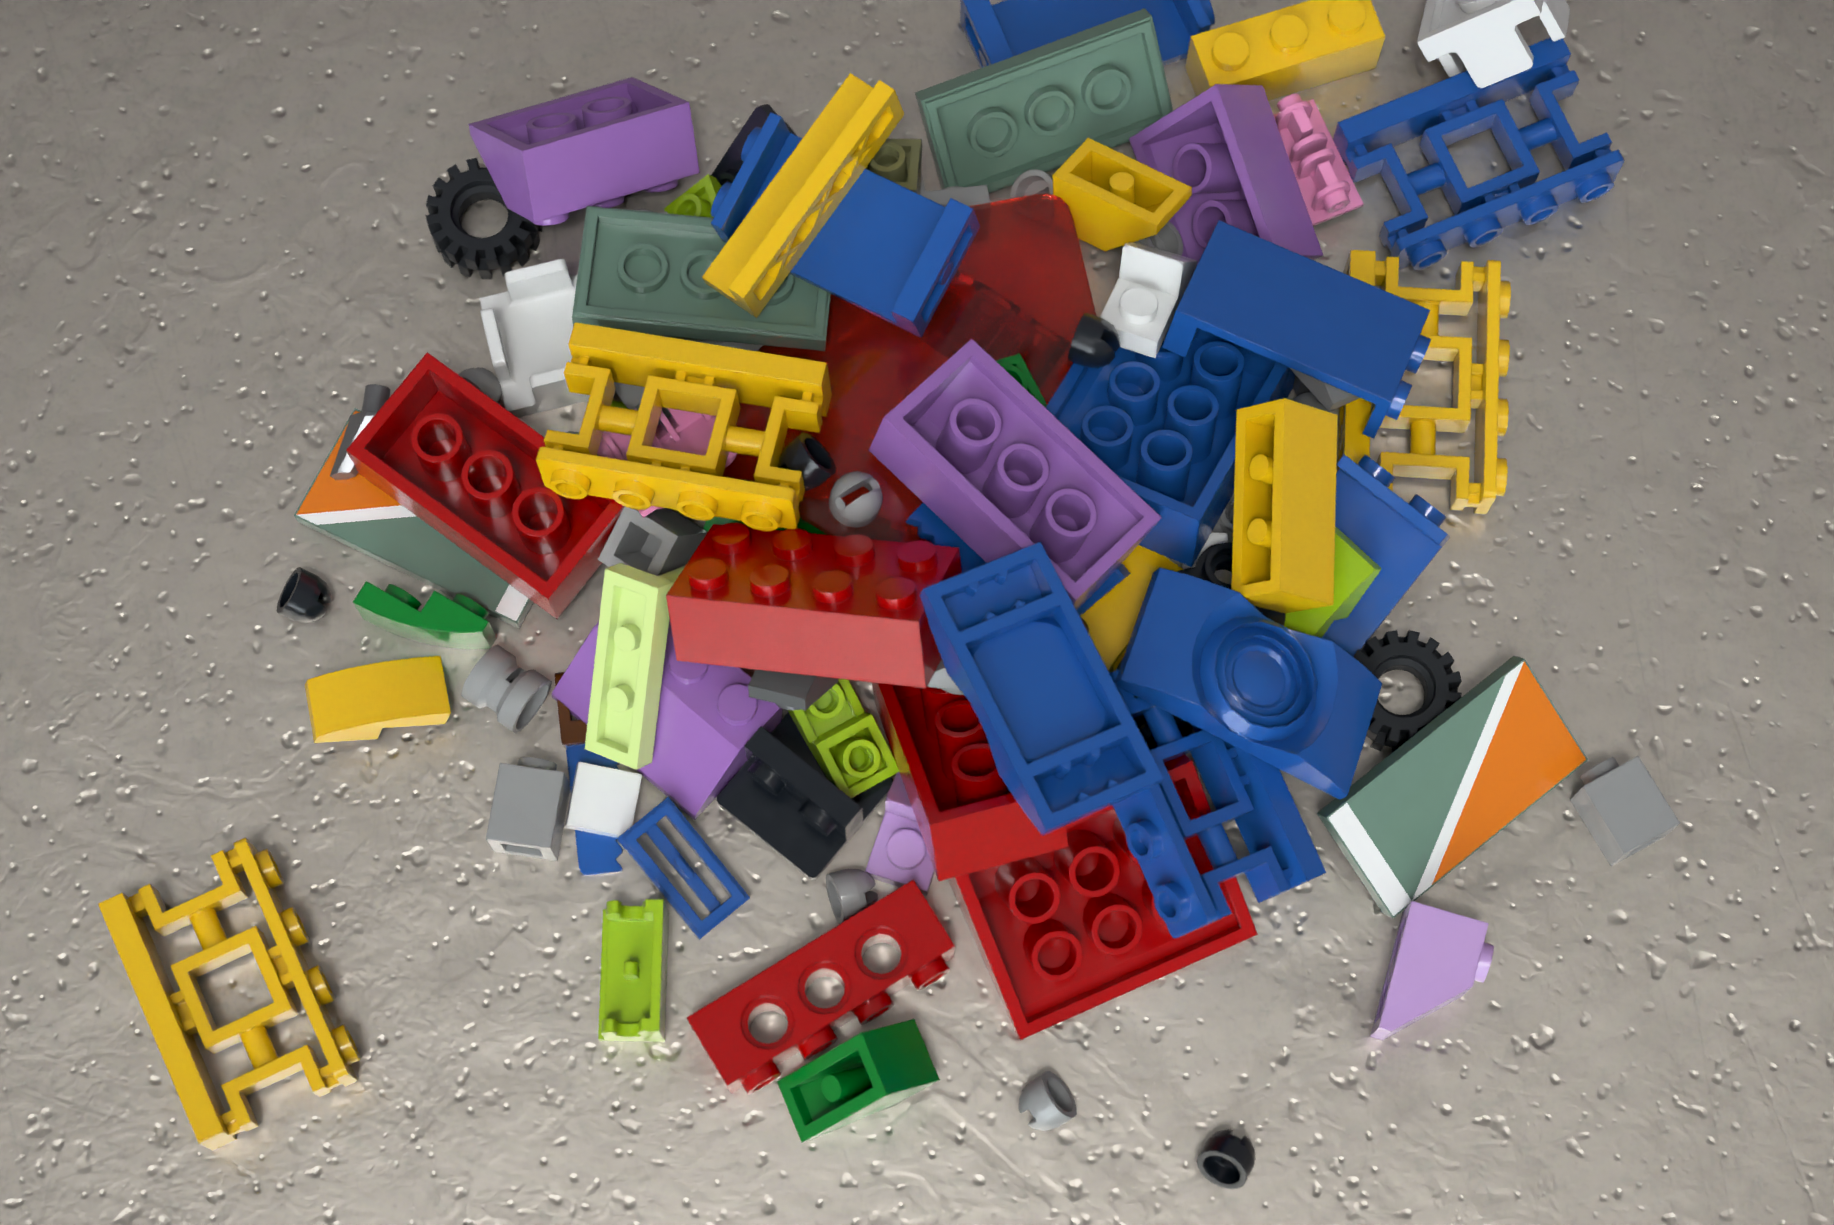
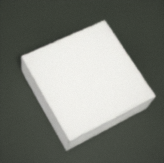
M578 762L564 828L618 838L633 826L642 774Z

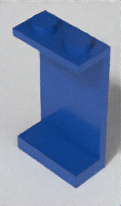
M989 0L960 1V24L980 69L1144 8L1152 15L1163 66L1187 58L1190 37L1209 31L1210 27L1215 24V16L1210 0H1005L991 5Z
M770 112L763 127L757 126L750 132L742 148L741 161H743L739 172L733 183L726 182L722 185L713 201L711 215L714 218L711 225L722 241L726 243L802 140V138L790 133L783 118L777 114ZM865 169L789 274L922 338L973 242L980 224L974 209L957 200L950 198L948 204L944 207Z
M1219 220L1176 309L1162 348L1186 358L1198 330L1201 329L1374 403L1362 433L1374 439L1384 417L1388 416L1397 420L1406 402L1412 384L1401 379L1405 370L1414 374L1417 373L1431 339L1420 333L1430 310Z
M1345 454L1337 463L1340 469L1336 472L1335 527L1342 531L1382 569L1347 618L1334 620L1322 637L1323 639L1333 641L1352 657L1358 649L1361 650L1364 647L1365 643L1372 637L1450 538L1446 532L1439 528L1447 518L1444 514L1417 494L1409 503L1388 488L1395 477L1365 454L1357 464Z

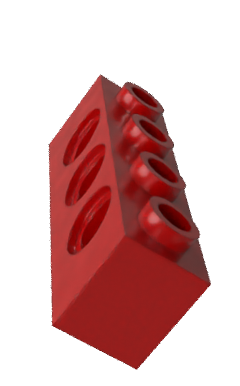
M911 880L686 1018L729 1092L732 1094L743 1087L747 1095L776 1080L782 1074L777 1066L800 1052L804 1060H807L830 1047L838 1040L834 1031L844 1024L857 1018L859 1023L864 1025L887 1012L894 1006L890 996L913 983L916 990L919 991L941 979L951 970L946 962L954 958L955 945L915 881ZM886 943L896 948L901 956L896 968L882 974L869 970L863 963V956L872 945ZM822 977L836 979L845 990L840 1002L830 1008L816 1007L807 999L809 986L815 980ZM773 1011L780 1013L788 1022L785 1034L776 1042L762 1043L751 1035L752 1022L763 1012Z

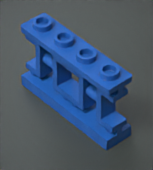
M1550 37L1528 46L1534 56L1532 67L1487 87H1477L1467 70L1338 122L1333 141L1345 166L1349 168L1348 172L1353 183L1381 173L1401 213V216L1384 222L1379 234L1383 246H1388L1391 252L1390 257H1399V270L1412 265L1414 270L1425 269L1442 260L1447 255V250L1468 243L1471 248L1482 246L1497 238L1503 232L1504 227L1521 220L1524 221L1525 225L1536 224L1553 215L1559 209L1558 205L1579 198L1582 203L1590 202L1603 196L1614 187L1613 182L1625 160L1619 150L1611 151L1612 141L1608 133L1606 132L1579 143L1558 104V101L1573 96L1579 83L1575 70L1570 71L1567 67L1571 53L1563 38L1554 42ZM1533 91L1529 102L1539 121L1518 129L1504 102ZM1491 129L1512 171L1467 188L1447 146ZM1423 135L1419 145L1429 165L1406 174L1393 147ZM1551 143L1565 171L1536 182L1540 171L1530 151ZM1441 187L1454 216L1425 227L1428 215L1418 196Z
M1119 670L1109 673L1114 683ZM1116 686L1132 718L1144 715L1158 746L1150 750L1164 780L1154 787L1113 804V807L1126 834L1128 848L1137 859L1154 896L1155 908L1160 917L1165 921L1173 938H1179L1232 914L1219 886L1224 881L1245 873L1258 903L1326 873L1278 768L1194 725L1192 727L1195 733L1182 737L1171 713L1141 698L1135 699L1133 694ZM1188 753H1191L1216 808V811L1191 821L1164 764ZM1235 820L1250 855L1241 859H1237L1223 828V824ZM1198 835L1213 868L1212 871L1202 875L1199 874L1184 841Z

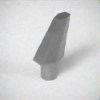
M370 384L365 387L362 412L350 415L347 429L330 474L335 480H347L358 474L346 449L390 398L391 390L388 387L377 384Z

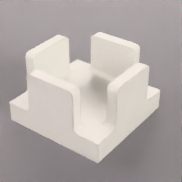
M1426 0L1417 44L1428 62L1439 59L1449 78L1468 70L1476 86L1484 88L1532 67L1534 56L1520 33L1517 24L1539 15L1551 39L1555 42L1565 38L1567 35L1570 8L1566 0Z
M558 259L506 272L504 276L508 291L479 298L482 307L480 312L494 370L501 385L506 410L519 418L588 401L590 395L569 392L564 376L566 363H571L572 359L568 343L573 330L572 313L578 275L569 274L565 259Z

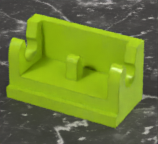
M645 899L642 906H625L618 900H611L606 903V909H603L599 1041L665 1042L669 911L664 899Z

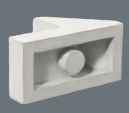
M1140 242L1124 244L1119 278L1100 318L1114 325L1119 335L1121 348L1156 358L1176 309L1197 267V260Z

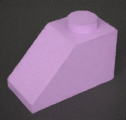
M1411 901L1402 912L1370 1037L1384 1040L1459 999L1473 987L1474 980L1484 983L1494 951V945L1484 942L1489 923Z

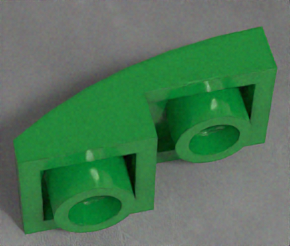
M366 581L353 600V604L364 620L383 630L424 644L456 649H490L497 639L489 621L486 620L489 612L472 599L459 593L455 595L453 600H450L434 590L420 612L418 609L422 605L421 602L405 590L389 584L385 591Z

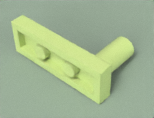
M623 563L605 568L585 749L636 770L652 763L670 618L666 594L685 566L659 576Z

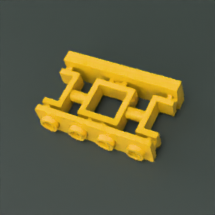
M1350 250L1343 271L1344 274L1372 286H1381V289L1430 310L1420 333L1431 339L1423 360L1453 362L1452 408L1404 405L1397 420L1385 416L1380 428L1411 430L1410 453L1381 452L1376 463L1396 477L1451 480L1450 510L1463 511L1464 507H1473L1474 514H1487L1496 496H1504L1508 475L1507 459L1497 458L1498 436H1505L1509 416L1508 399L1498 398L1499 377H1506L1510 358L1509 340L1499 339L1500 318L1506 319L1508 317L1511 299L1510 282L1501 281V261L1487 260L1485 267H1474V262L1461 261L1455 275V290L1398 286L1399 257H1386L1385 261H1376V251ZM1473 291L1478 292L1476 363H1472V338L1438 336L1439 314L1467 316L1473 304ZM1359 398L1339 407L1337 463L1344 454L1356 464L1364 454L1370 457V437L1362 433L1371 414V402ZM1471 408L1475 409L1474 483H1469L1470 457L1435 455L1436 431L1465 433L1471 421ZM1393 482L1388 487L1391 491H1393Z
M574 323L568 343L572 359L571 363H566L564 376L569 392L590 395L579 435L547 429L544 438L546 447L539 448L536 458L545 487L566 498L583 499L590 495L614 499L620 505L631 509L644 510L650 506L674 509L692 519L711 520L715 516L739 520L745 525L761 531H774L778 527L797 529L800 518L798 505L803 500L805 492L803 475L801 471L778 468L779 458L788 428L820 433L822 416H827L832 396L826 362ZM614 382L645 387L639 410L611 406L616 390ZM740 403L771 408L766 431L736 427L741 409ZM663 407L716 416L706 456L652 447ZM604 431L631 436L626 453L628 461L597 456ZM729 452L759 457L754 473L755 482L723 477Z
M246 837L234 842V849L228 852L221 850L211 855L223 885L172 909H166L159 891L151 884L139 888V893L130 897L120 893L98 903L197 1141L212 1151L237 1140L236 1134L242 1131L248 1132L259 1126L246 1096L303 1070L313 1093L322 1097L332 1092L331 1089L341 1084L346 1087L358 1081L351 1064L361 1060L357 1046L345 1024L335 1028L325 1006L335 1001V998L324 972L319 965L310 969L300 946L308 943L309 938L297 911L293 906L284 910L274 889L284 884V881L268 848L258 852L257 848ZM244 870L276 941L277 946L269 947L264 933L256 926L227 939L216 914L248 898L238 873ZM149 915L155 931L163 937L192 924L203 951L170 965L180 988V991L176 993L143 917ZM253 952L274 1003L217 1029L196 978ZM293 987H296L329 1063L324 1067H321L314 1049L308 1045L278 1058L267 1032V1029L299 1015L288 991ZM197 1032L205 1049L212 1054H216L242 1041L254 1070L221 1085L231 1108L229 1112H225L193 1034Z

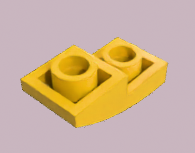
M441 656L416 657L372 663L307 679L305 683L314 743L378 739L382 728L446 724L451 714Z

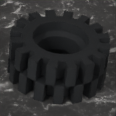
M477 158L468 159L466 161L469 170L461 173L455 164L447 169L450 178L447 183L438 177L433 184L436 197L428 195L426 207L429 215H426L427 225L438 253H442L444 261L451 268L457 264L460 273L468 277L472 276L473 270H478L481 279H492V269L500 268L504 277L506 272L512 271L510 263L516 260L523 267L530 260L527 250L528 248L537 250L540 243L537 232H542V226L535 225L532 221L509 210L487 167H480ZM495 200L507 209L508 219L504 228L493 236L477 238L468 234L461 226L464 211L468 206L477 201Z
M1397 630L1388 631L1383 639L1378 640L1375 636L1368 640L1361 651L1358 649L1353 656L1378 679L1386 672L1404 670L1416 676L1424 689L1423 705L1417 711L1407 715H1398L1386 710L1377 699L1366 736L1373 740L1371 748L1381 751L1384 746L1392 747L1393 753L1461 698L1462 693L1458 692V687L1462 682L1460 672H1453L1451 669L1455 660L1449 652L1442 656L1436 650L1440 643L1430 637L1427 644L1419 641V632L1408 630L1405 637H1398Z

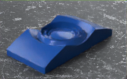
M1041 542L922 590L920 598L946 671L971 703L985 731L998 774L1024 813L1042 835L1154 787L1164 780Z
M1159 568L1153 572L1118 671L1115 685L1341 800L1348 796L1382 682L1363 664L1333 641L1294 631L1265 617L1240 592L1194 576Z

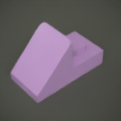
M898 772L885 800V814L865 872L870 874L875 880L897 887H902L911 880H914L922 894L927 896L935 870L900 772Z

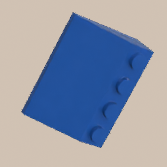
M1201 329L1198 330L1186 358L1162 348L1163 341L1156 358L1119 347L1117 351H1114L1116 357L1112 362L1101 368H1089L1073 363L1046 406V409L1162 517L1139 545L1190 567L1196 561L1234 493L1236 409L1283 398L1287 399L1293 389L1295 374L1290 367Z

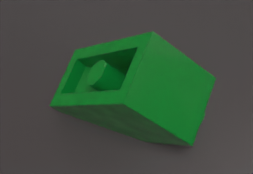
M915 1019L861 1032L780 1079L777 1083L801 1143L896 1105L938 1082L940 1079Z

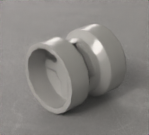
M497 644L490 648L474 666L464 683L461 696L478 708L489 707L496 712L499 723L512 732L517 733L528 725L537 714L549 694L552 681L534 669L525 671L517 666L516 657Z

